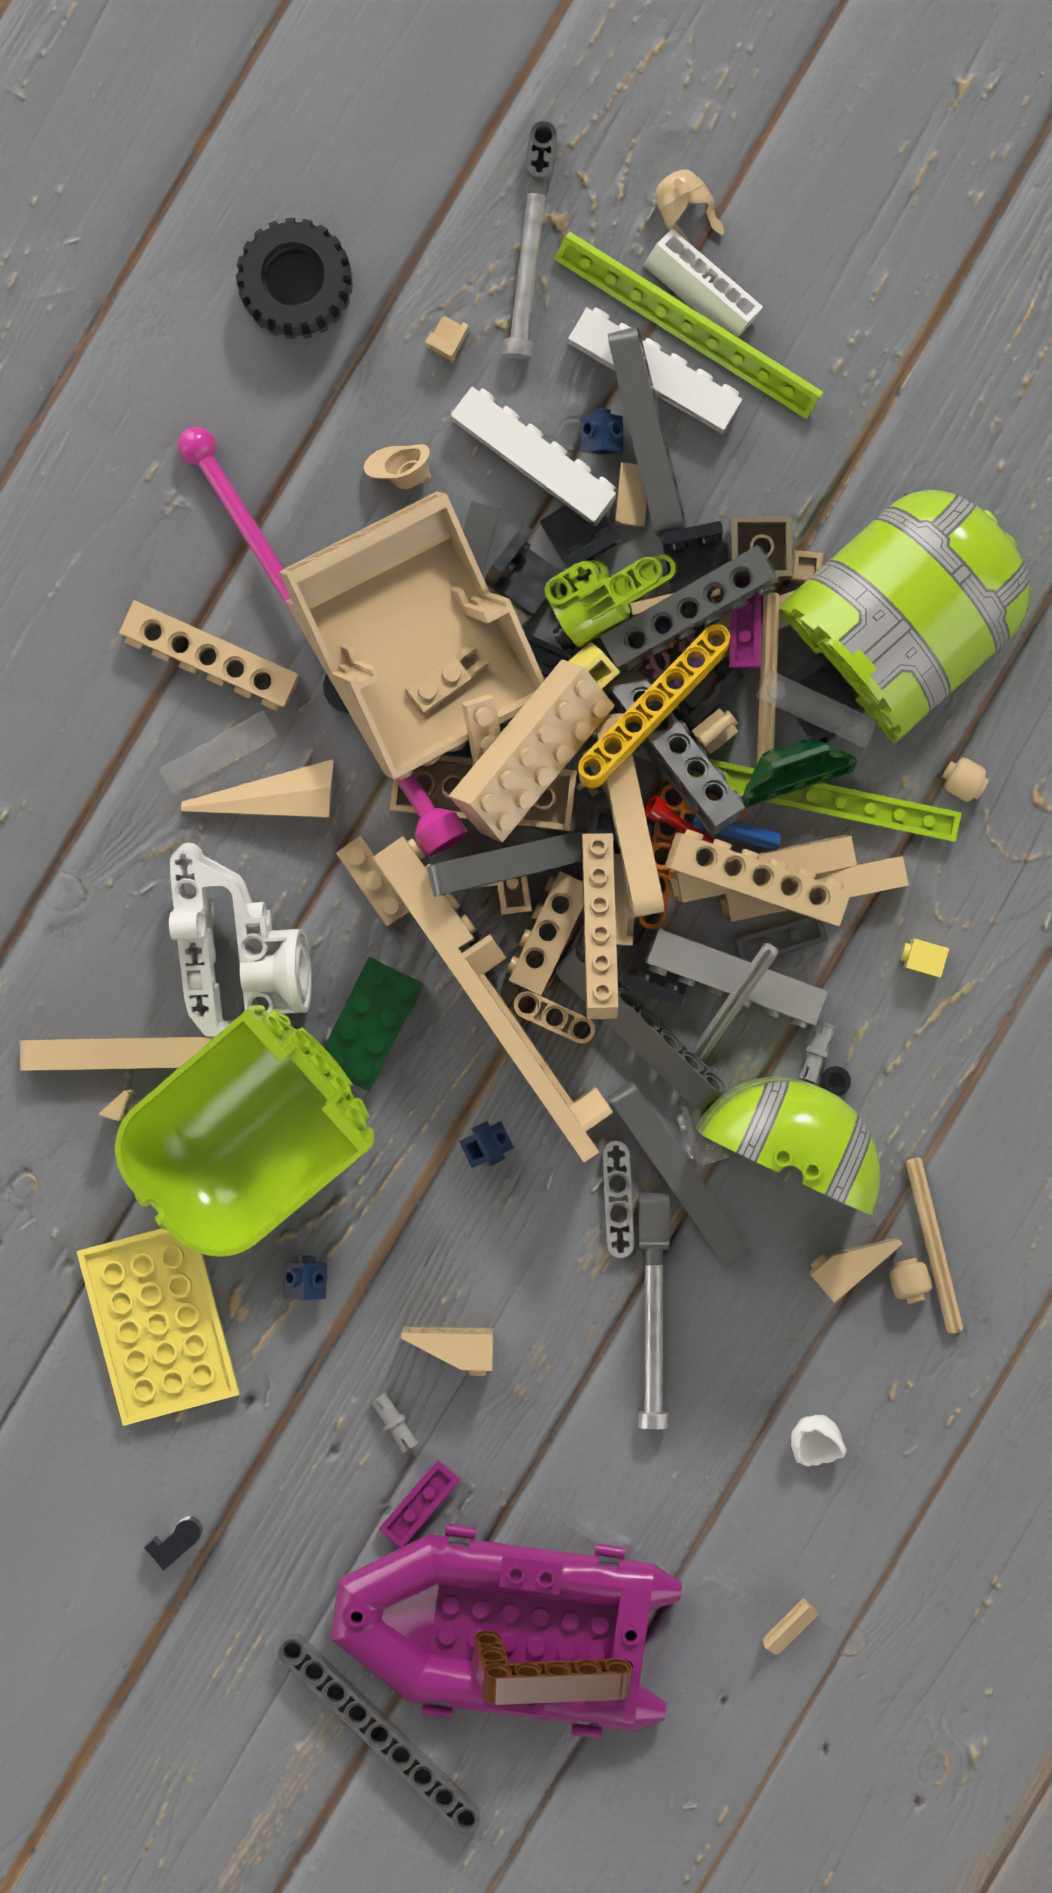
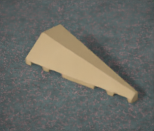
M334 760L324 761L182 801L181 811L331 818Z

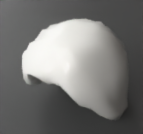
M826 1415L806 1416L800 1419L792 1431L791 1447L795 1461L804 1466L830 1463L836 1459L844 1458L847 1449L839 1428Z

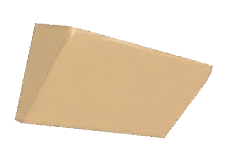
M621 462L615 525L645 527L647 499L639 466Z
M135 1090L123 1091L98 1115L122 1121L131 1110L136 1094Z
M805 1598L801 1599L762 1638L764 1647L773 1654L779 1655L819 1615L818 1611Z

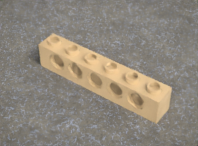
M133 600L119 631L122 636L126 637L124 643L139 650L142 645L153 649L151 655L168 662L169 657L180 661L178 667L192 674H195L196 670H200L208 674L206 680L219 686H223L224 682L235 686L233 692L250 699L251 694L262 698L260 704L277 711L279 706L284 709L287 708L300 679V675L135 600ZM153 625L160 626L162 630L160 638L155 641L148 640V628ZM178 638H187L189 641L188 649L183 653L175 652V641ZM206 650H214L216 652L217 658L212 665H204L201 662V656ZM234 662H240L244 666L243 674L237 678L230 677L228 673L229 666ZM262 674H267L271 677V685L266 690L257 689L255 684L257 677Z
M686 829L685 834H675L664 866L665 868L840 927L851 894L850 891L843 889L844 883L827 878L825 883L815 880V873L799 868L797 873L787 870V863L772 858L770 863L760 861V854L743 849L741 854L731 850L732 844L717 839L714 840L713 844L702 840L703 834ZM701 849H705L709 854V859L703 866H700L696 861V855ZM729 859H734L737 864V869L732 875H728L724 869L725 863ZM761 868L765 873V879L760 885H756L753 881V873ZM786 878H789L793 883V888L789 894L785 895L781 891V883ZM814 888H818L821 894L820 900L816 904H812L809 900V893Z
M613 833L582 834L587 1019H617L618 978Z

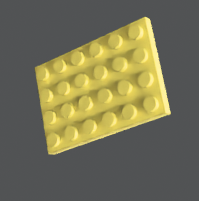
M163 1228L76 1251L123 1426L240 1394L203 1254L187 1248L173 1237L168 1230Z

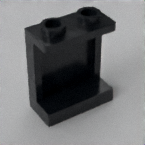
M823 653L776 681L777 689L810 741L817 739L827 743L837 737L834 732L843 725L848 730L862 721L860 715L865 712L864 707L860 706L855 700V696L840 672Z

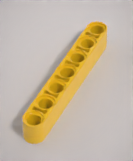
M720 624L707 627L581 758L578 770L579 778L583 785L595 788L603 784L726 656L730 646V634L726 627ZM713 637H719L724 643L716 647L710 645L708 641ZM698 658L704 664L699 668H693L689 666L688 661ZM675 679L681 681L683 686L675 690L669 688L667 683ZM651 701H658L662 704V708L658 711H651L646 705ZM636 722L642 728L640 731L633 733L629 732L626 726L629 723ZM609 744H617L621 747V750L617 754H609L605 748ZM595 765L601 771L595 776H589L584 772L585 768Z

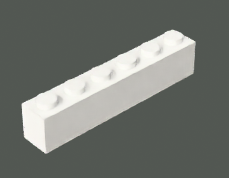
M586 307L568 338V344L615 371L608 334L631 327L620 323L618 326L609 321L610 316L598 308H594L592 311ZM646 338L643 341L656 396L723 434L741 404L742 398L738 397L739 392L727 384H724L722 387L712 381L713 376L702 369L692 370L686 366L688 362L674 353L671 356L660 351L662 347L658 343Z
M471 387L451 413L452 421L596 527L617 500L616 493L613 491L615 486L603 477H600L598 480L589 473L591 468L581 460L577 459L574 462L565 456L567 451L555 441L549 444L541 437L544 434L534 425L529 423L526 427L518 421L520 416L508 406H505L503 409L494 403L496 398L483 388L478 391Z

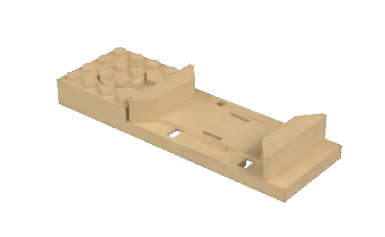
M402 836L373 856V859L582 1161L586 1162L599 1153L597 1144L587 1130L613 1113L610 1105L596 1086L573 1101L485 974L507 959V957L490 934L470 947L469 944L476 940L473 933L477 929L468 916L464 914L460 917L456 911L460 905L452 893L434 897L426 869L427 866L422 862V859L426 857L413 839L408 841Z

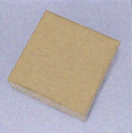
M793 550V577L790 581L805 583L822 567L824 553Z

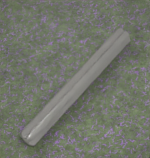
M765 943L695 1044L692 1051L701 1060L707 1058L776 958L778 949L770 943Z

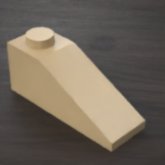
M897 1237L834 1252L827 1257L825 1254H822L810 1265L813 1269L809 1274L835 1303L903 1243Z

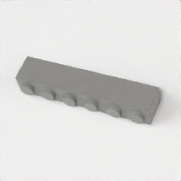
M658 928L655 929L643 961L650 964L649 971L666 976L667 971L678 975L677 981L693 987L695 982L707 985L706 992L722 997L723 992L728 994L732 992L751 964L748 961ZM767 969L743 1005L749 1008L751 1003L763 1006L761 1009L762 1013L778 1018L779 1013L790 1016L789 1023L806 1028L807 1023L816 1026L828 991Z

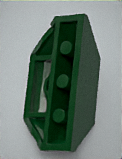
M802 739L781 751L771 749L762 754L742 796L744 806L747 808L852 773L857 764L856 757L817 739L808 742Z

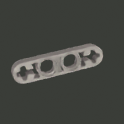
M614 1140L607 1143L603 1149L606 1239L608 1251L611 1255L623 1258L631 1254L634 1247L630 1153L625 1143ZM615 1145L619 1146L620 1151H625V1156L619 1158L620 1167L626 1165V1172L620 1170L607 1172L608 1166L614 1167V1160L612 1157H608L607 1153L612 1151ZM616 1175L622 1176L626 1180L625 1189L618 1193L613 1192L609 1188V1180ZM617 1205L625 1207L628 1212L626 1220L620 1223L613 1221L610 1217V1211ZM628 1225L629 1231L623 1230L624 1241H629V1246L624 1247V1252H618L617 1247H612V1242L617 1241V1231L610 1232V1227L622 1228Z

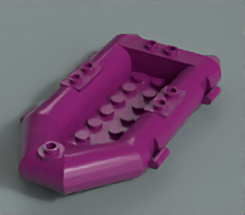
M446 1524L445 1536L429 1534L338 1579L330 1639L407 1702L423 1704L421 1715L451 1719L453 1708L572 1723L571 1735L601 1739L602 1728L633 1732L665 1720L667 1702L640 1685L649 1611L680 1601L682 1582L654 1563L624 1560L626 1547L596 1543L593 1556L475 1540L476 1527ZM449 1536L470 1539V1544L449 1541ZM599 1556L619 1558V1563L599 1561ZM483 1630L499 1633L502 1637L509 1663L615 1658L626 1660L632 1665L630 1694L627 1698L621 1700L505 1705L487 1703L482 1698L473 1667L475 1634ZM428 1701L448 1703L449 1705H433L428 1704ZM578 1721L598 1723V1726L577 1723Z

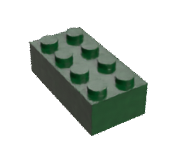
M368 957L324 1046L325 1050L342 1068L352 1084L368 1092L372 1090L424 983L372 957Z

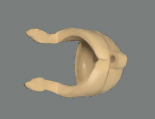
M684 169L671 173L658 184L655 194L657 197L656 202L667 229L675 230L689 242L682 229L676 224V221L685 211L688 202L704 203L711 227L721 236L724 234L723 225L715 215L714 198L702 179L697 177L694 172Z

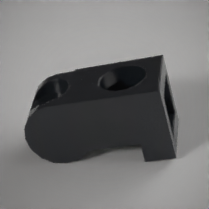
M184 1517L179 1521L174 1532L162 1542L155 1536L144 1548L164 1571L199 1540L203 1531L202 1524L196 1517Z

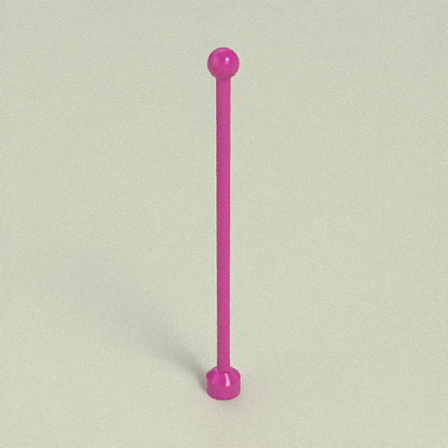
M199 426L186 429L178 439L177 448L179 455L188 464L200 467L285 602L290 599V596L279 574V571L285 568L215 459L216 440L213 434L206 428ZM414 773L407 778L396 779L420 817L414 838L427 858L444 852L468 834L466 827L455 811L434 807Z

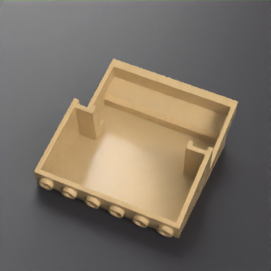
M437 491L279 571L290 596V599L285 601L383 773L392 779L401 780L413 774V769L421 765H431L440 759L439 756L445 752H455L466 746L465 742L469 738L462 707L463 702L490 694L495 698L499 724H509L545 680L510 599L489 592L446 493ZM475 643L478 647L475 654L465 659L461 664L468 670L478 660L486 658L489 661V665L472 677L471 682L423 715L407 695L405 689L453 654L456 656L462 649Z

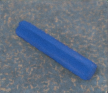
M695 816L693 820V827L698 830L707 832V830ZM737 821L716 834L771 850H777L781 842L780 833Z

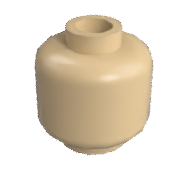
M966 757L960 758L957 763L950 761L942 775L943 778L947 779L945 790L965 802H969L973 798L978 800L989 781L986 778L985 768Z
M917 1258L893 1264L894 1269L890 1271L889 1278L894 1296L900 1300L906 1299L908 1304L924 1301V1294L932 1290V1283L926 1264L918 1262Z

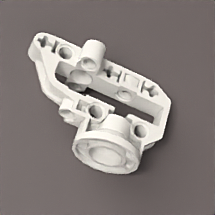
M194 843L182 844L170 858V880L174 910L170 913L169 931L172 940L178 941L183 993L190 1018L207 1037L217 1036L234 1021H225L223 1019L219 983H216L214 905L213 897H209V886H224L232 894L240 961V981L245 1011L251 1006L258 1005L256 997H263L269 1004V1007L265 1008L266 1012L270 1013L273 1009L283 1014L307 1012L311 1002L312 971L309 945L303 929L272 931L270 910L266 909L265 902L252 903L246 884L239 874L204 856L198 845ZM184 854H186L187 859H192L189 865L186 859L181 858ZM184 883L194 885L196 894L187 893L184 889ZM249 939H258L262 943V949H254L250 945ZM193 943H196L198 948H202L199 954L197 948L191 946ZM202 999L203 1005H198V1003Z

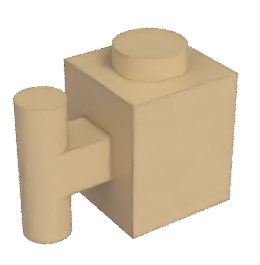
M719 708L694 728L691 734L710 756L739 732L735 728L739 723L728 710L723 713Z

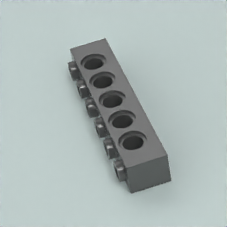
M757 545L601 635L600 638L615 666L622 671L627 669L630 672L643 665L642 660L652 654L656 657L670 649L669 644L678 639L682 642L696 634L695 629L705 624L708 627L722 619L721 614L732 609L734 612L745 607L749 603L747 599L754 595L763 596L775 589L774 584L780 580L765 552ZM745 573L750 574V584L745 588H738L737 580L739 576ZM716 589H723V600L716 604L712 603V592ZM690 604H696L698 607L696 616L687 619L684 614L686 607ZM664 619H670L672 623L671 629L665 634H660L658 630L659 623ZM638 634H644V645L639 649H634L632 645L633 638Z
M637 668L609 684L605 694L614 704V711L624 714L653 682L648 675H642ZM651 701L647 704V708L651 711H658L662 708V704L658 701ZM671 712L660 723L665 727V730L659 731L655 729L641 743V746L712 837L741 818L745 808L744 801L736 790L732 791L728 786L723 772L718 767H714L707 759L708 755L704 747L699 743L696 744L690 737L686 724L682 720L678 721ZM632 722L627 725V728L635 733L640 731L642 726ZM670 747H679L683 753L675 754L670 750ZM688 770L698 771L701 777H692ZM714 793L719 797V800L712 801L707 798L706 794Z

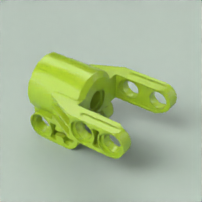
M668 554L645 557L609 577L608 567L603 561H582L550 579L545 586V596L568 637L577 647L582 648L590 641H594L601 635L627 621L631 612L629 604L671 580L677 573V563ZM660 559L667 560L671 566L670 573L665 577H662L663 568L659 562ZM590 572H592V574L589 575V580L587 581H581L578 577L579 575L580 577H584ZM571 581L575 583L574 585L575 587H577V591L574 590V586ZM557 582L555 585L557 596L555 598L552 594V586ZM563 583L567 587L566 596L562 593L561 586Z

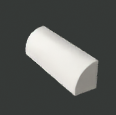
M673 229L655 245L643 264L647 270L691 308L736 337H739L763 308L762 305Z

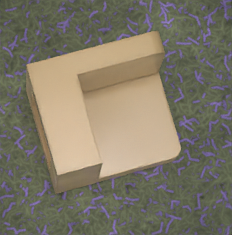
M443 316L434 333L430 332L425 341L426 348L453 362L469 332V325L464 322L461 325Z

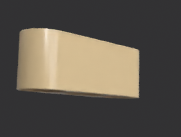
M526 991L518 994L514 1000V1010L520 1017L576 1043H587L595 1035V1025L590 1019L538 994ZM524 996H531L536 1002L535 1010L528 1014L523 1013L518 1006L519 1000ZM550 1009H559L563 1014V1021L558 1026H551L546 1021V1013ZM579 1021L587 1022L591 1029L588 1037L583 1039L577 1038L573 1033V1027Z

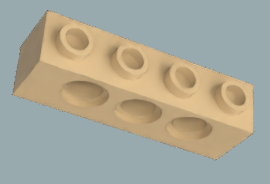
M559 871L557 877L551 875L544 889L549 895L544 904L538 902L531 917L536 920L532 931L525 930L519 946L523 947L522 953L519 958L513 956L506 973L511 975L509 981L539 995H542L583 908V882ZM559 896L565 897L569 901V909L563 914L554 912L551 906L552 901ZM544 924H552L557 930L556 937L551 941H544L539 936V929ZM531 951L541 952L544 957L542 966L536 969L529 967L526 962L528 953Z

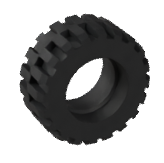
M285 218V223L278 224L277 220L268 223V229L263 231L260 228L254 233L255 238L251 242H246L243 247V256H239L237 262L238 273L236 274V283L244 307L261 328L265 327L269 333L275 336L279 334L285 335L286 339H295V336H303L306 339L311 338L312 333L320 331V333L328 330L330 323L334 322L336 324L341 318L340 313L343 309H347L350 302L349 295L352 293L353 288L352 271L346 251L342 248L335 235L332 236L327 228L321 224L317 227L313 225L311 220L303 219L302 222H296L295 218ZM286 254H307L313 257L322 269L323 283L320 291L313 299L301 305H285L278 302L270 294L267 287L269 268L277 259Z

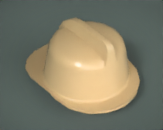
M424 444L385 447L368 457L364 464V471L371 478L389 479L401 489H410L418 484L428 483L431 481V473L427 462L430 456L429 447Z

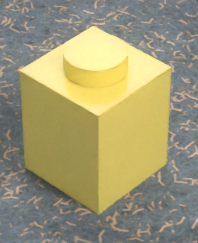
M591 641L568 661L585 667L601 689L620 673L603 651Z
M913 938L910 944H904L900 960L905 961L903 968L934 977H941L949 948Z

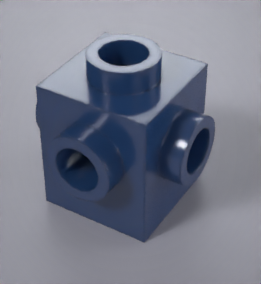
M593 409V414L581 416V452L597 455L623 452V416L611 414L610 409Z
M485 1121L471 1128L474 1134L459 1141L471 1168L485 1162L492 1166L506 1159L504 1153L514 1148L501 1121L493 1125H489L488 1121Z
M298 1255L297 1261H285L284 1298L298 1300L326 1299L327 1263L316 1262L315 1256Z

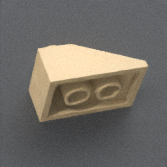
M404 1327L402 1330L401 1339L460 1370H468V1375L486 1376V1372L493 1369L494 1328Z

